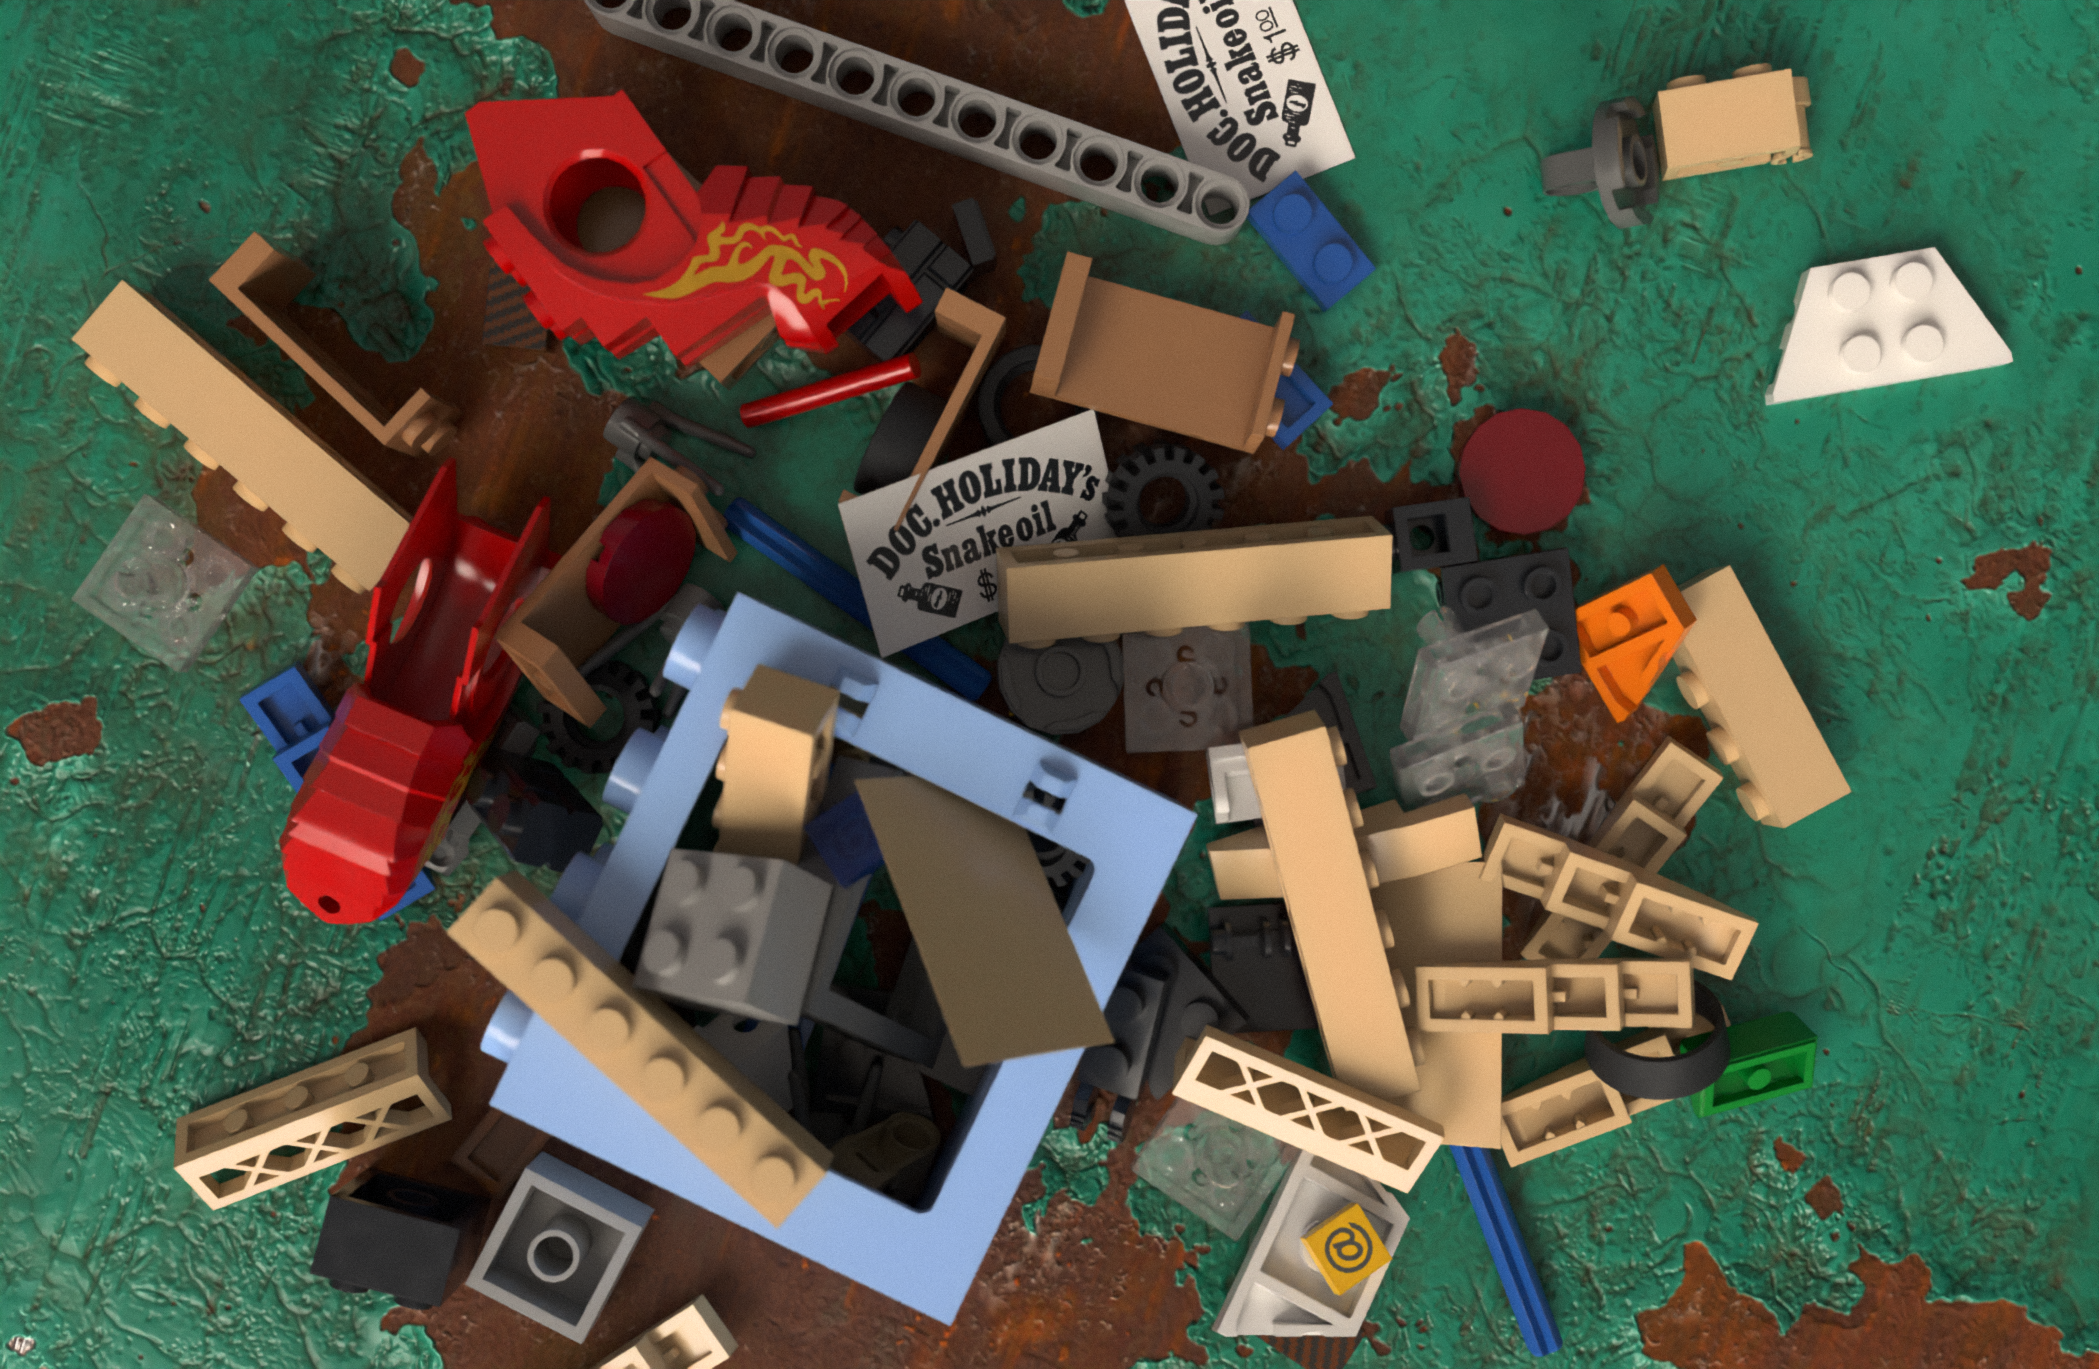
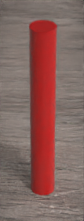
M908 353L744 403L740 406V416L747 428L757 427L920 378V363L914 353Z

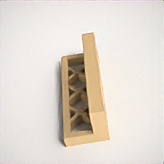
M1209 1025L1205 1026L1197 1041L1186 1037L1175 1055L1173 1095L1407 1194L1445 1138L1444 1126Z
M414 1027L177 1118L173 1168L214 1211L452 1119L451 1104L429 1076L427 1041L418 1029ZM414 1095H418L425 1104V1106L409 1112L389 1109L391 1104ZM343 1122L366 1124L364 1129L352 1134L329 1132L331 1127ZM283 1145L306 1148L304 1152L291 1157L269 1154L270 1150ZM223 1168L246 1171L244 1175L221 1184L210 1174Z

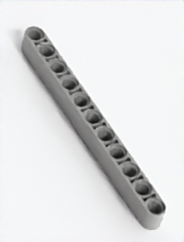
M584 0L601 27L614 35L1204 244L1217 246L1231 241L1239 233L1249 212L1250 200L1247 190L1241 182L1231 176L735 0H626L624 4L616 8L601 6L602 0ZM680 7L691 11L689 21L682 28L669 30L661 27L662 19L671 9ZM746 29L752 33L751 41L742 50L732 52L721 48L723 38L731 30ZM804 50L813 55V61L803 72L789 73L781 69V62L791 51ZM855 71H863L874 78V82L869 90L862 94L853 95L841 89V83L848 74ZM922 92L931 96L935 101L932 109L925 115L918 117L910 116L903 112L900 106L904 98L911 93ZM981 113L990 117L995 123V127L987 136L973 138L961 130L960 125L963 120L971 114ZM1035 134L1044 135L1054 143L1055 150L1047 158L1040 160L1031 159L1020 148L1023 140ZM1091 156H1104L1114 165L1115 173L1107 180L1094 181L1086 177L1080 167L1082 162ZM1154 176L1163 177L1174 187L1175 196L1166 202H1153L1143 194L1141 189L1142 182ZM1210 198H1222L1232 206L1235 215L1234 219L1229 223L1215 224L1205 217L1201 204Z

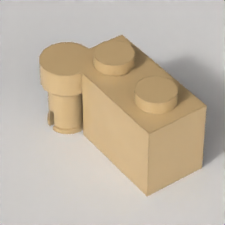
M1755 64L1733 71L1732 79L1706 83V76L1704 75L1686 76L1668 82L1666 84L1667 90L1657 92L1652 108L1662 181L1761 165L1769 161L1772 165L1786 164V158L1791 156L1792 163L1813 156V151L1810 148L1805 108L1811 105L1808 78L1792 77L1791 68L1772 71L1771 64Z

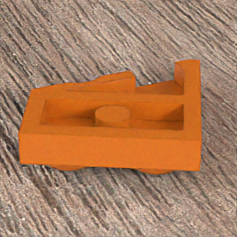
M1664 564L1575 606L1581 663L1617 723L1624 721L1638 709L1697 621Z

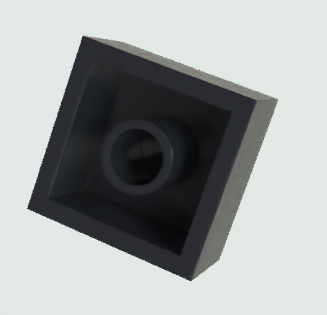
M369 1167L330 1196L310 1274L330 1279L329 1285L339 1291L365 1293L371 1289L394 1295L393 1301L405 1308L427 1310L433 1306L440 1307L468 1278L475 1265L492 1198Z

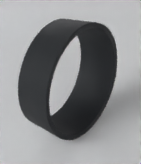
M1694 980L1695 1013L1707 1019L1715 1028L1703 1044L1691 1051L1670 1057L1640 1056L1616 1047L1603 1036L1601 1031L1586 1030L1584 1052L1588 1065L1605 1084L1630 1096L1652 1100H1668L1698 1093L1721 1077L1730 1060V1041L1719 1000L1706 986Z

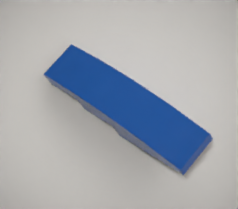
M299 660L243 692L239 698L240 702L277 751L273 761L297 793L305 781L303 776L320 750L319 745L336 717L334 715L335 712ZM427 866L423 867L398 904L378 917L380 921L436 889L437 884Z

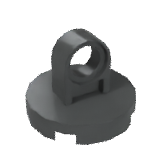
M1634 96L1600 102L1594 114L1592 147L1552 155L1540 161L1543 194L1546 196H1571L1599 191L1602 205L1610 221L1618 229L1652 223L1654 216L1649 210L1645 211V207L1648 204L1658 203L1659 166L1653 134L1640 136L1634 119L1646 115L1641 103Z

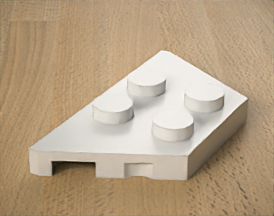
M1935 247L1813 267L1801 274L1793 300L1795 305L1794 316L1786 324L1779 347L1783 352L1774 382L1767 386L1765 402L1767 406L2002 366L2013 362V357L2010 349Z
M1297 1147L1211 1330L1223 1336L1237 1337V1335L1356 1337L1390 1261L1342 1295H1337L1333 1293L1300 1237L1349 1203L1354 1202L1359 1204L1387 1251L1393 1257L1410 1220L1409 1216L1394 1195L1387 1192L1379 1181Z

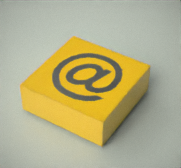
M1349 1203L1300 1237L1333 1293L1337 1295H1342L1392 1260L1391 1255L1358 1203Z

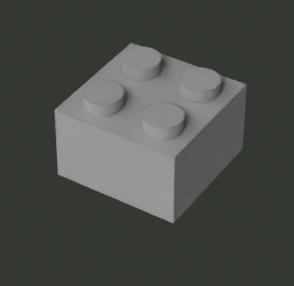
M671 849L632 987L685 1009L797 1025L833 885L781 859Z
M542 1151L524 1169L465 1285L582 1345L600 1317L655 1209Z

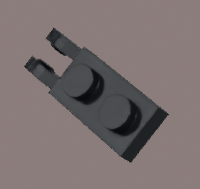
M1126 962L1102 1012L1115 1042L1085 1047L1077 1080L1081 1081L1074 1098L1070 1119L1071 1127L1082 1131L1087 1129L1089 1123L1094 1118L1097 1107L1096 1101L1099 1090L1102 1088L1118 1094L1108 1121L1107 1138L1120 1144L1126 1139L1137 1099L1145 1089L1170 975Z

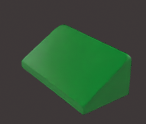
M1791 1011L1726 1027L1731 1048L1730 1060L1726 1070L1716 1082L1706 1089L1690 1095L1694 1113L1698 1118L1812 1088L1818 1036ZM1713 1031L1683 1038L1680 1041V1054L1691 1051L1703 1044Z

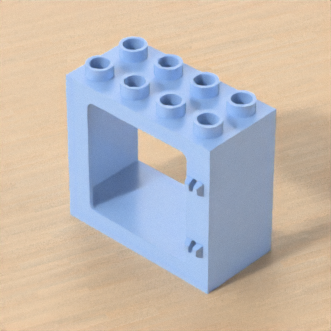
M737 592L728 612L719 608L713 610L701 603L692 610L673 644L663 671L664 678L690 690L671 729L661 725L653 734L639 727L628 740L607 781L602 801L630 815L615 846L604 842L594 857L581 851L574 856L552 893L550 901L618 962L620 961L665 869L670 851L675 848L728 739V730L720 727L724 703L734 687L744 688L757 665L761 664L828 687L833 685L840 692L858 701L869 703L863 718L838 706L835 736L1090 859L1089 864H1086L1084 873L1077 879L1073 878L1066 893L1068 899L1061 915L1103 1012L1198 814L1164 793L887 659L881 658L771 603ZM1029 781L1033 782L1040 789L1059 798L1064 797L1067 799L1060 814L1022 796ZM510 989L507 990L498 1005L481 1044V1051L508 1063L489 1105L951 1326L1085 1047L988 1063L973 1096L968 1095L914 1208L829 1168L827 1174L784 1222L776 1228Z

